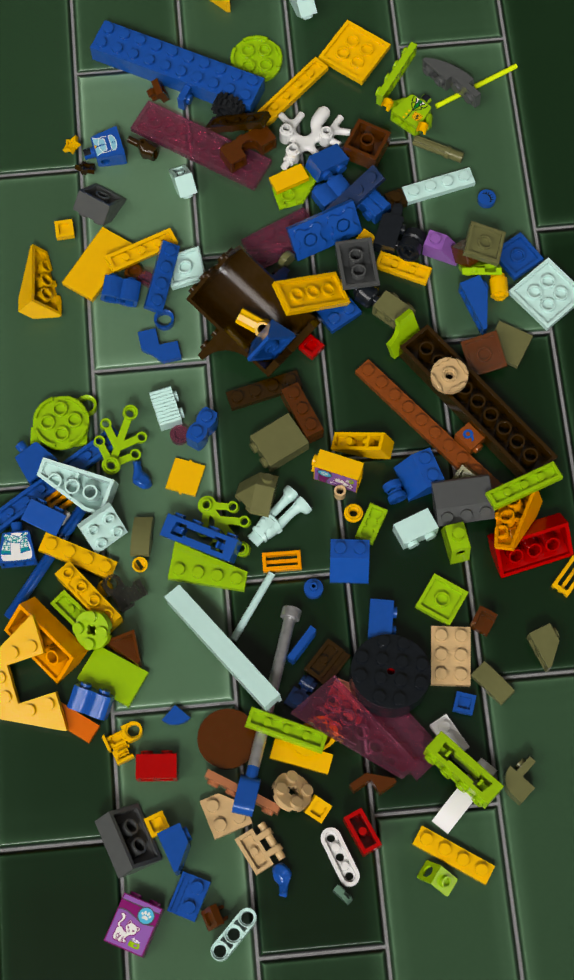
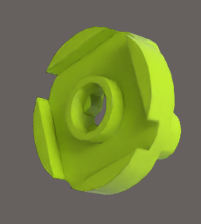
M85 611L77 617L76 622L72 626L76 639L86 650L103 648L110 642L112 635L110 636L112 623L109 617L102 611ZM92 626H95V627H96V629H95V633H96V634H94V633L91 632L90 627H92Z

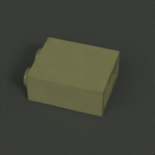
M289 413L250 436L249 446L254 454L258 453L261 457L259 459L260 463L265 469L268 468L270 472L309 450L308 440Z

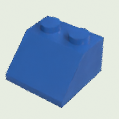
M431 448L410 455L394 467L397 478L402 483V489L407 495L408 502L432 493L431 482L445 480Z
M330 540V583H369L370 540Z
M177 823L157 833L174 873L179 876L190 851L191 845L189 841L192 838L187 827H182L180 823Z

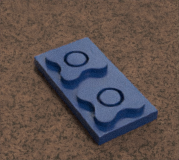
M352 199L286 227L297 261L334 246L335 242L345 241L362 232L356 207Z

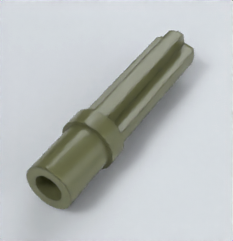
M418 135L414 137L412 142L416 147L459 163L462 162L465 154L450 146H444Z

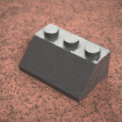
M488 474L431 482L433 513L438 527L459 522L467 523L495 519V511L485 496L487 491L492 490Z
M138 803L108 811L94 821L118 878L134 874L163 860L154 838L152 839L145 824L144 815Z

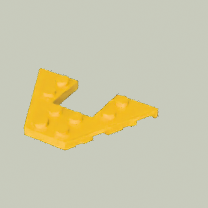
M30 615L0 646V719L67 731L69 728L58 691L22 703L19 700L9 665L46 653L35 615Z

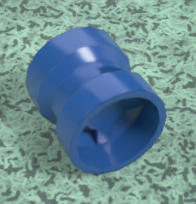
M393 479L382 486L384 492L388 495L387 499L390 505L397 504L407 498L405 491L401 488L402 483L400 479Z

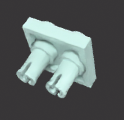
M109 502L77 524L95 553H100L128 533Z

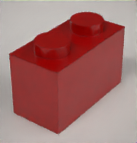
M163 750L161 754H153V751H141V754H136L137 782L178 781L177 753H173L172 750Z
M362 808L343 818L345 826L363 857L382 846Z

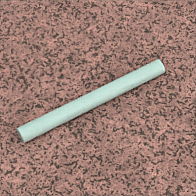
M272 572L267 573L232 633L231 640L237 642L275 577V574Z

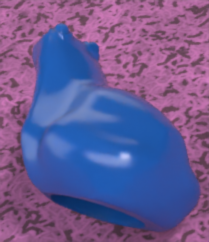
M133 461V483L142 489H149L152 486L150 476L142 470L141 461Z
M280 862L272 867L273 879L279 885V896L286 898L292 872L284 863Z

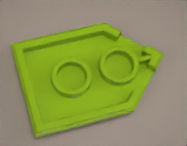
M294 164L293 166H289L288 169H289V168H292V167H294V166H296V165H298V164ZM304 166L303 168L309 176V181L278 195L272 187L279 210L304 204L316 181Z

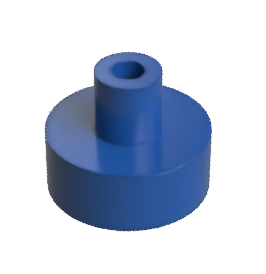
M314 578L307 580L304 584L305 595L309 599L321 597L323 594L322 582Z

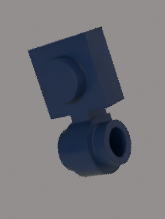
M304 674L298 683L301 686V690L294 686L284 701V705L301 715L311 699V696L306 693L309 691L312 693L318 685V682L315 681L316 679Z

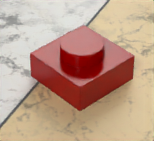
M312 334L298 346V350L312 361L325 348V345Z

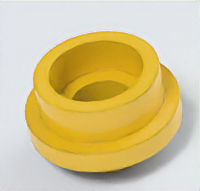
M349 504L344 510V517L347 521L356 523L362 519L363 509L358 504ZM355 511L357 515L351 516L350 512Z

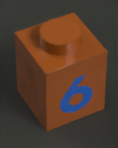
M469 422L454 436V440L470 455L472 453L477 454L483 448L485 437Z

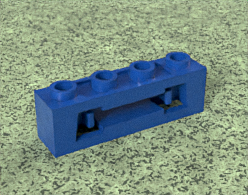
M175 512V515L168 513L160 532L161 536L232 564L235 563L243 543L237 540V535L227 532V535L220 533L221 529L210 525L209 528L203 527V522L192 519V522L185 520V515ZM183 524L194 532L218 540L215 548L222 550L223 553L217 552L212 546L186 537L188 530L181 527V525ZM178 533V534H181V535H183V536H182V538H181V537L176 536V534Z

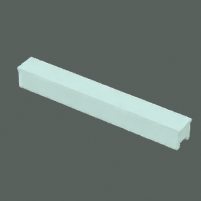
M180 585L164 596L174 612L264 711L269 712V709L274 704L282 701L280 693Z

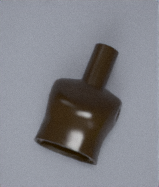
M132 136L128 137L127 142L138 148L143 159L151 161L157 159L159 147L152 145L146 139L138 140Z

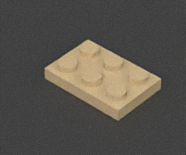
M431 626L430 686H471V627Z

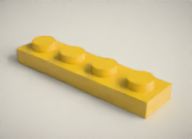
M168 228L106 255L105 260L112 273H117L158 255L163 240L178 245V241L171 228Z
M47 532L38 549L41 553L65 563L70 561L75 567L109 581L118 564L117 561Z
M421 826L412 843L415 847L484 885L487 884L495 868L493 864L424 826Z

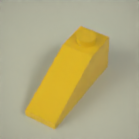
M335 432L331 450L371 459H391L394 441L385 432Z

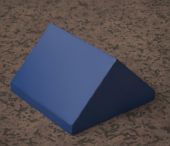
M272 319L252 341L247 357L248 361L275 359L296 335Z

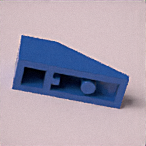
M478 275L461 282L458 292L480 334L483 335L487 331L489 288L487 282Z

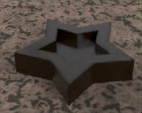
M82 161L81 164L75 165V169L80 171L82 175H87V173L94 174L95 164Z

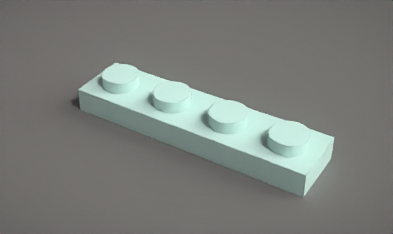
M470 167L403 186L402 191L408 205L475 186V180Z

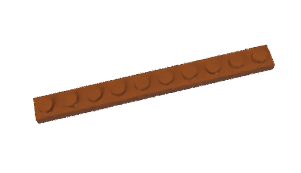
M369 359L355 370V374L457 471L462 464H466L478 475L488 474L492 489L501 485L489 471Z

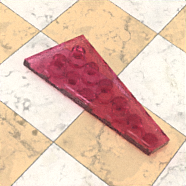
M335 675L291 712L295 717L401 779L405 778L418 765Z

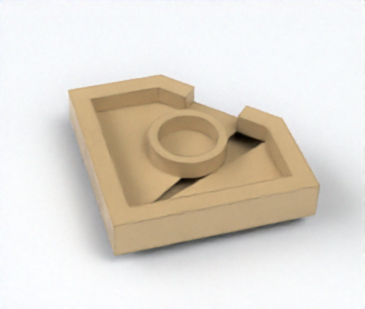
M219 793L200 801L215 840L253 824L249 816L232 813L234 799Z

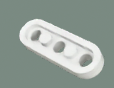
M333 827L326 828L321 834V843L341 884L346 887H353L360 878L355 862L340 832ZM329 835L334 836V842H328L327 837ZM342 854L344 856L343 861H338L336 856ZM347 873H351L353 875V879L347 880L345 878V875Z

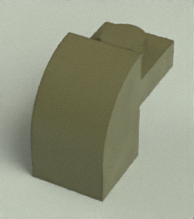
M530 756L527 760L522 758L515 766L518 769L517 771L509 766L503 777L505 792L519 806L535 789L523 777L536 762Z

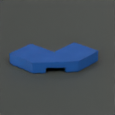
M156 328L138 332L142 352L155 357L163 364L182 360L178 341L159 345Z

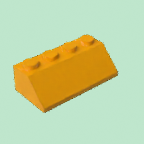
M33 597L19 604L4 631L11 636L30 615H35L46 653L32 657V659L58 684L80 664L88 650L78 642L76 637L36 597Z

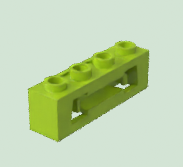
M442 731L424 750L423 754L426 761L431 765L435 764L440 769L441 774L445 778L453 780L456 783V787L461 792H466L472 797L471 800L478 807L482 806L486 809L504 787ZM450 754L453 756L452 760H454L470 776H472L476 781L479 779V782L476 786L473 784L474 781L470 779L463 771H461L454 763H452L450 760L447 761V759L450 757Z

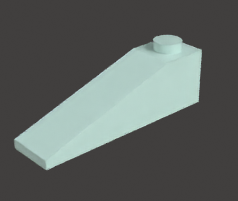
M44 457L37 472L38 477L82 510L92 514L108 502L112 504L119 485L114 479Z

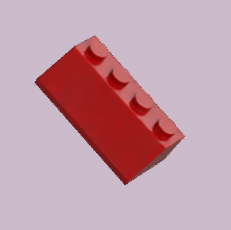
M561 513L534 520L514 551L495 549V533L487 535L490 552L500 578L574 555L569 523Z

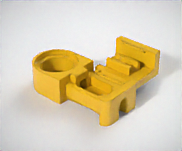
M136 721L120 726L121 731L108 737L102 736L107 750L113 753L118 766L135 758L133 753L130 754L128 750L129 744L139 740L143 735V728ZM131 726L139 727L140 731L137 736L133 737L128 734Z

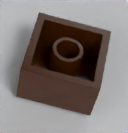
M358 119L343 146V151L348 156L349 161L367 169L372 165L377 167L390 144L391 132Z

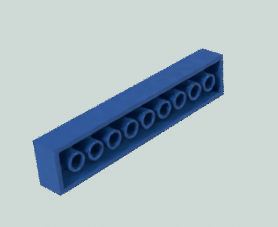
M104 20L90 46L92 60L149 81L157 78L164 86L181 92L184 85H188L191 87L193 97L213 104L217 94H220V92H226L228 95L233 94V97H238V100H242V104H245L246 110L244 113H253L265 91V80L263 77Z

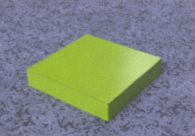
M434 573L415 608L450 626L469 592Z

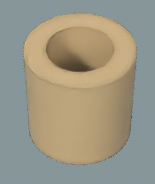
M337 485L334 488V497L337 500H343L346 496V488L343 485Z

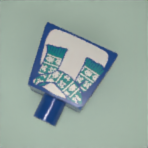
M12 522L11 532L2 533L1 568L37 565L38 558L30 531H23L22 522Z

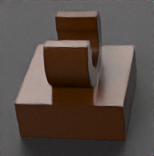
M157 78L151 81L153 88L147 90L149 98L151 97L152 101L160 99L163 103L170 100L164 85Z
M213 904L201 911L208 931L218 928L228 919V916L222 917L219 912L224 908L223 905L217 907L216 904Z

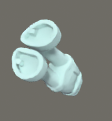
M287 485L283 489V496L271 508L269 517L262 516L256 526L252 527L253 531L247 537L258 547L263 541L266 543L268 539L280 534L285 525L299 513L307 515L312 511V508L292 487ZM294 502L280 518H275L288 504Z

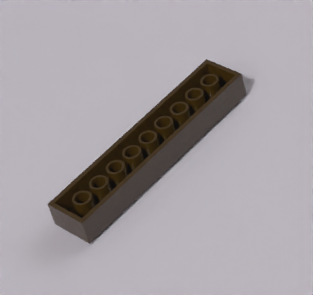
M428 324L400 346L399 357L465 425L469 422L485 437L483 443L517 478L552 461L556 462L558 456ZM445 357L457 358L466 365L468 382L460 392L444 394L432 385L430 380L431 370L434 363L439 359ZM447 375L446 378L451 379L452 376Z

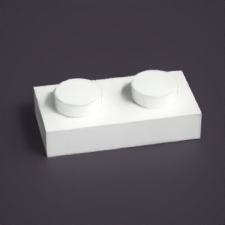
M447 714L430 724L429 727L436 736L442 731L462 750L466 751L469 749L470 746Z

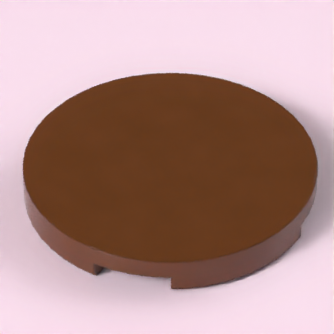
M230 708L220 709L204 719L198 730L197 742L201 755L208 763L219 769L231 770L239 768L249 761L256 731L245 727L248 718L245 713Z

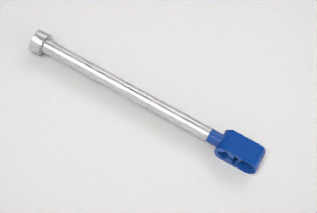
M289 605L282 607L280 617L283 619V624L269 677L270 684L277 691L279 690L295 622L300 621L302 613L299 608ZM275 704L269 709V713L273 714ZM257 731L255 733L246 774H241L232 813L249 817L253 816L261 779L257 777L268 736Z

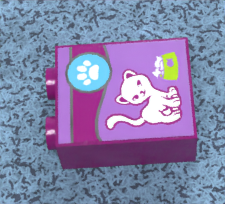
M131 891L129 895L124 892L104 941L144 958L164 910L160 908L161 904L150 899L148 903L141 900L142 895Z

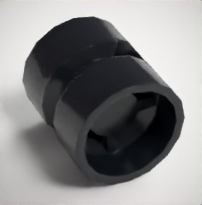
M408 228L397 247L398 256L407 262L416 261L423 249L426 234L419 228Z

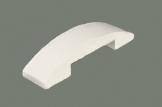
M483 758L477 762L492 776L497 772ZM468 774L467 776L474 781L473 784L476 786L479 782V779L476 781L472 776ZM457 788L432 822L448 834L472 804V797Z

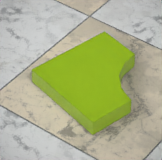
M410 309L395 319L396 327L394 334L386 343L389 353L394 359L399 356L400 346L420 331L415 315Z

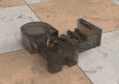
M111 574L103 579L102 587L107 596H112L120 610L118 611L119 614L132 608L135 605V601L148 595L140 579L132 582L133 585L129 588L128 586L125 587L118 575ZM109 578L115 579L117 583L115 589L108 587L107 581Z

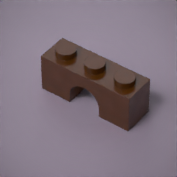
M267 125L262 129H251L249 132L239 135L232 142L225 143L219 149L220 158L230 172L234 173L247 165V158L244 153L246 150L255 149L263 156L277 147L276 137Z
M296 382L282 389L281 399L289 414H293L299 429L309 444L323 438L324 429L299 383Z

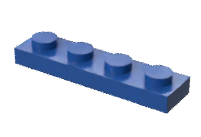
M165 240L161 242L144 309L158 314L163 312L180 246Z

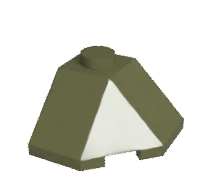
M260 472L239 483L235 498L239 502L242 501L244 503L245 509L250 514L269 517L277 492L279 476Z

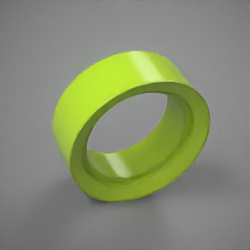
M90 395L79 397L78 400L81 403L86 400L93 402L94 407L88 414L89 416L95 414L97 411L95 398Z

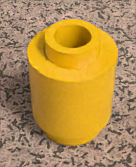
M504 273L502 275H491L489 279L490 297L495 301L505 300L509 296L507 277H505Z

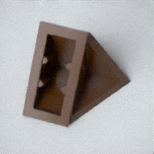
M134 629L111 638L107 644L110 649L140 668L142 667L139 642Z

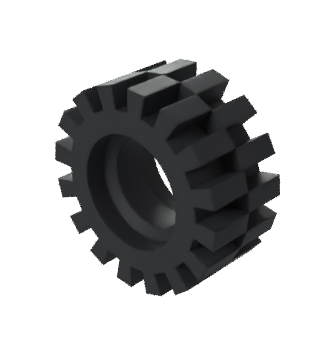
M226 92L218 93L211 106L213 114H217L216 117L244 114L246 108L245 104H242V100H238V97H233V94L228 95Z

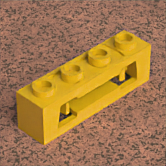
M70 561L55 573L57 580L86 611H102L109 617L112 623L111 633L124 622L116 609Z

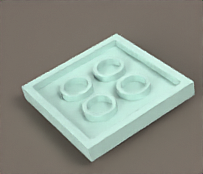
M548 257L509 290V295L547 331L574 308V281Z

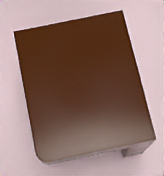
M480 605L470 624L471 629L487 637L498 614Z

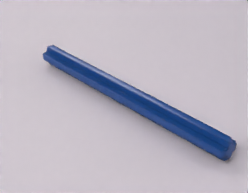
M76 506L57 537L67 541L86 511ZM46 554L43 555L4 613L6 618L10 620L19 604L28 600L55 558Z

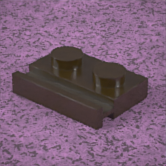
M328 638L304 668V671L327 688L351 658V655Z

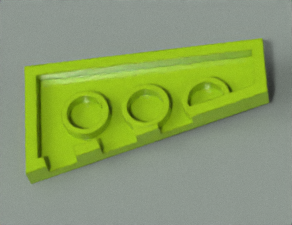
M175 541L168 580L245 592L247 571Z

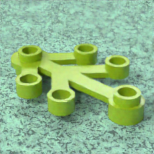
M134 405L124 407L122 411L124 420L117 437L111 427L110 419L103 418L99 424L113 447L111 455L105 446V438L98 435L93 440L94 446L99 449L104 459L101 464L102 470L108 475L118 473L121 465L129 461H137L141 457V452L138 449H132L129 454L118 458L121 450L137 443L143 444L147 440V434L142 431L138 432L136 436L125 440L131 421L135 420L138 415V409ZM131 411L133 416H127L126 412ZM102 422H108L109 426L104 427ZM138 435H143L144 440H139ZM96 439H101L103 443L101 445L97 444ZM132 452L138 453V457H132ZM108 463H113L114 468H108Z
M204 496L198 502V509L202 513L201 522H203V527L208 528L210 516L215 521L214 527L221 529L220 533L223 531L225 535H227V532L235 534L228 525H238L243 528H248L251 525V519L247 516H241L240 518L220 516L217 510H227L233 514L237 513L240 507L235 501L220 503L216 502L211 496ZM206 502L210 503V506L208 508L204 507V504ZM232 504H235L236 509L232 511L230 507ZM243 519L248 520L246 525H242ZM197 533L200 537L207 538V536ZM212 539L209 546H213L218 540ZM241 541L243 542L241 546H244L245 549L243 552H239L237 556L245 558L250 554L251 547L248 543Z

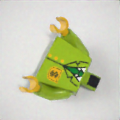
M413 94L407 98L404 97L397 100L386 97L382 101L381 106H385L387 112L391 110L390 120L414 137L416 135L419 136L421 131L423 135H426V132L432 128L433 116L431 114V106L429 105L432 100L429 95L423 94L420 99Z

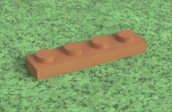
M208 769L204 776L208 780L207 784L216 789L220 786L226 789V794L235 798L238 784ZM259 794L257 795L255 805L261 807V811L269 816L273 814L278 816L281 808L275 802Z

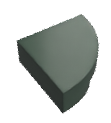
M337 884L333 889V893L349 905L353 898L345 892L346 890L340 884Z

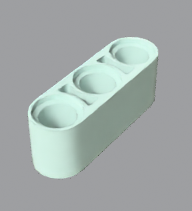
M242 909L214 942L210 952L216 961L223 962L227 960L255 926L257 915L253 909ZM247 912L251 913L254 917L250 924L242 922V916ZM232 929H237L240 932V937L235 941L230 940L228 937V933ZM218 946L226 948V954L221 958L215 955V949Z

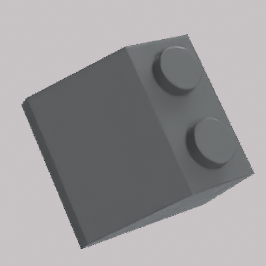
M95 183L79 190L73 210L79 212V215L94 220V223L98 225H106L112 222L126 199Z

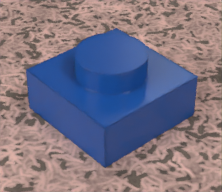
M184 85L177 98L178 108L185 110L187 105H190L193 101L192 90L188 85Z
M457 691L452 712L472 716L476 695Z

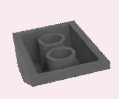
M371 237L335 242V256L343 290L380 286Z

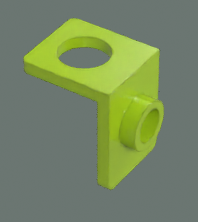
M429 860L425 861L417 875L418 879L431 884L447 897L458 880L444 867ZM433 867L432 873L425 877L426 870Z

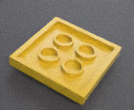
M347 19L318 56V59L351 80L363 85L389 51L391 44Z

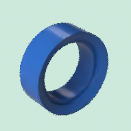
M163 309L161 314L156 313L154 315L155 326L163 331L171 329L175 323L173 313L167 309ZM162 315H168L171 318V322L163 326L157 322L158 318Z

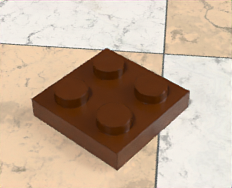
M496 330L461 341L467 365L478 376L508 367Z

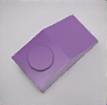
M430 229L423 245L422 255L457 266L451 246L456 243L449 236Z

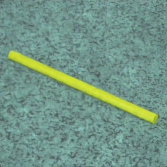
M515 63L475 83L474 88L477 89L517 69V64ZM456 93L436 103L435 107L438 109L462 96Z

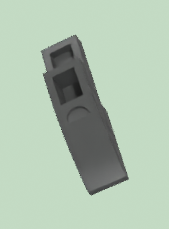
M428 57L423 58L422 70L426 76H430L435 81L437 86L442 87L445 91L452 88L455 93H459L465 102L471 104L474 108L480 105L481 93L474 88L473 77L447 62Z

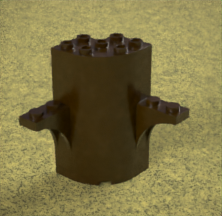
M240 245L235 249L231 247L218 258V263L215 266L213 265L200 276V281L197 284L195 283L188 291L190 295L186 300L216 327L211 334L213 338L210 341L207 339L200 346L202 350L198 356L204 360L214 352L227 350L248 357L251 343L257 336L250 330L235 323L242 308H245L263 319L266 318L270 321L273 319L296 335L275 359L252 361L269 377L321 322L311 312L286 316L272 287L274 281L288 279L290 270L286 266L280 270L276 268L272 273H269ZM259 325V330L262 331L266 325Z

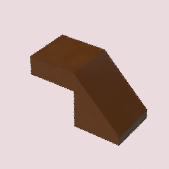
M365 773L349 784V788L354 794L371 783L380 796L395 786L397 781L395 778Z

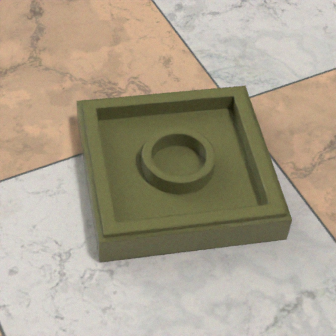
M471 221L462 255L498 266L506 232Z
M499 321L495 330L497 331L506 363L517 369L533 335Z

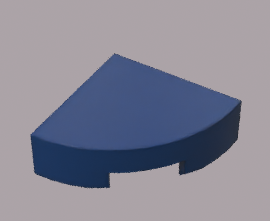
M174 705L162 721L168 725L185 724L191 718Z

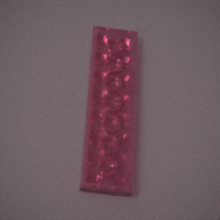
M150 101L146 103L131 126L132 132L255 191L272 164L271 159L248 149L244 152L247 158V165L231 173L221 160L219 149L225 143L232 142V140Z

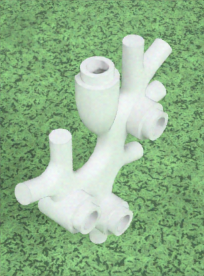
M326 106L319 107L310 122L311 133L307 136H302L297 133L296 128L305 117V114L300 111L294 119H289L284 112H281L278 118L284 124L279 129V140L282 144H289L286 147V154L283 158L284 162L280 166L281 169L285 171L289 166L297 164L300 160V154L304 151H309L311 154L319 152L315 147L318 142L322 147H329L335 144L341 146L342 142L335 139L334 136H349L351 129L339 127L344 117L338 115L330 127H323L330 117V110Z

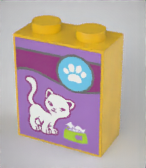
M320 449L318 455H314L311 464L313 465L311 472H314V479L334 486L343 485L346 490L357 493L363 477L364 463Z

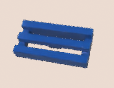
M310 625L287 656V661L292 665L297 662L315 638L317 631L313 626Z

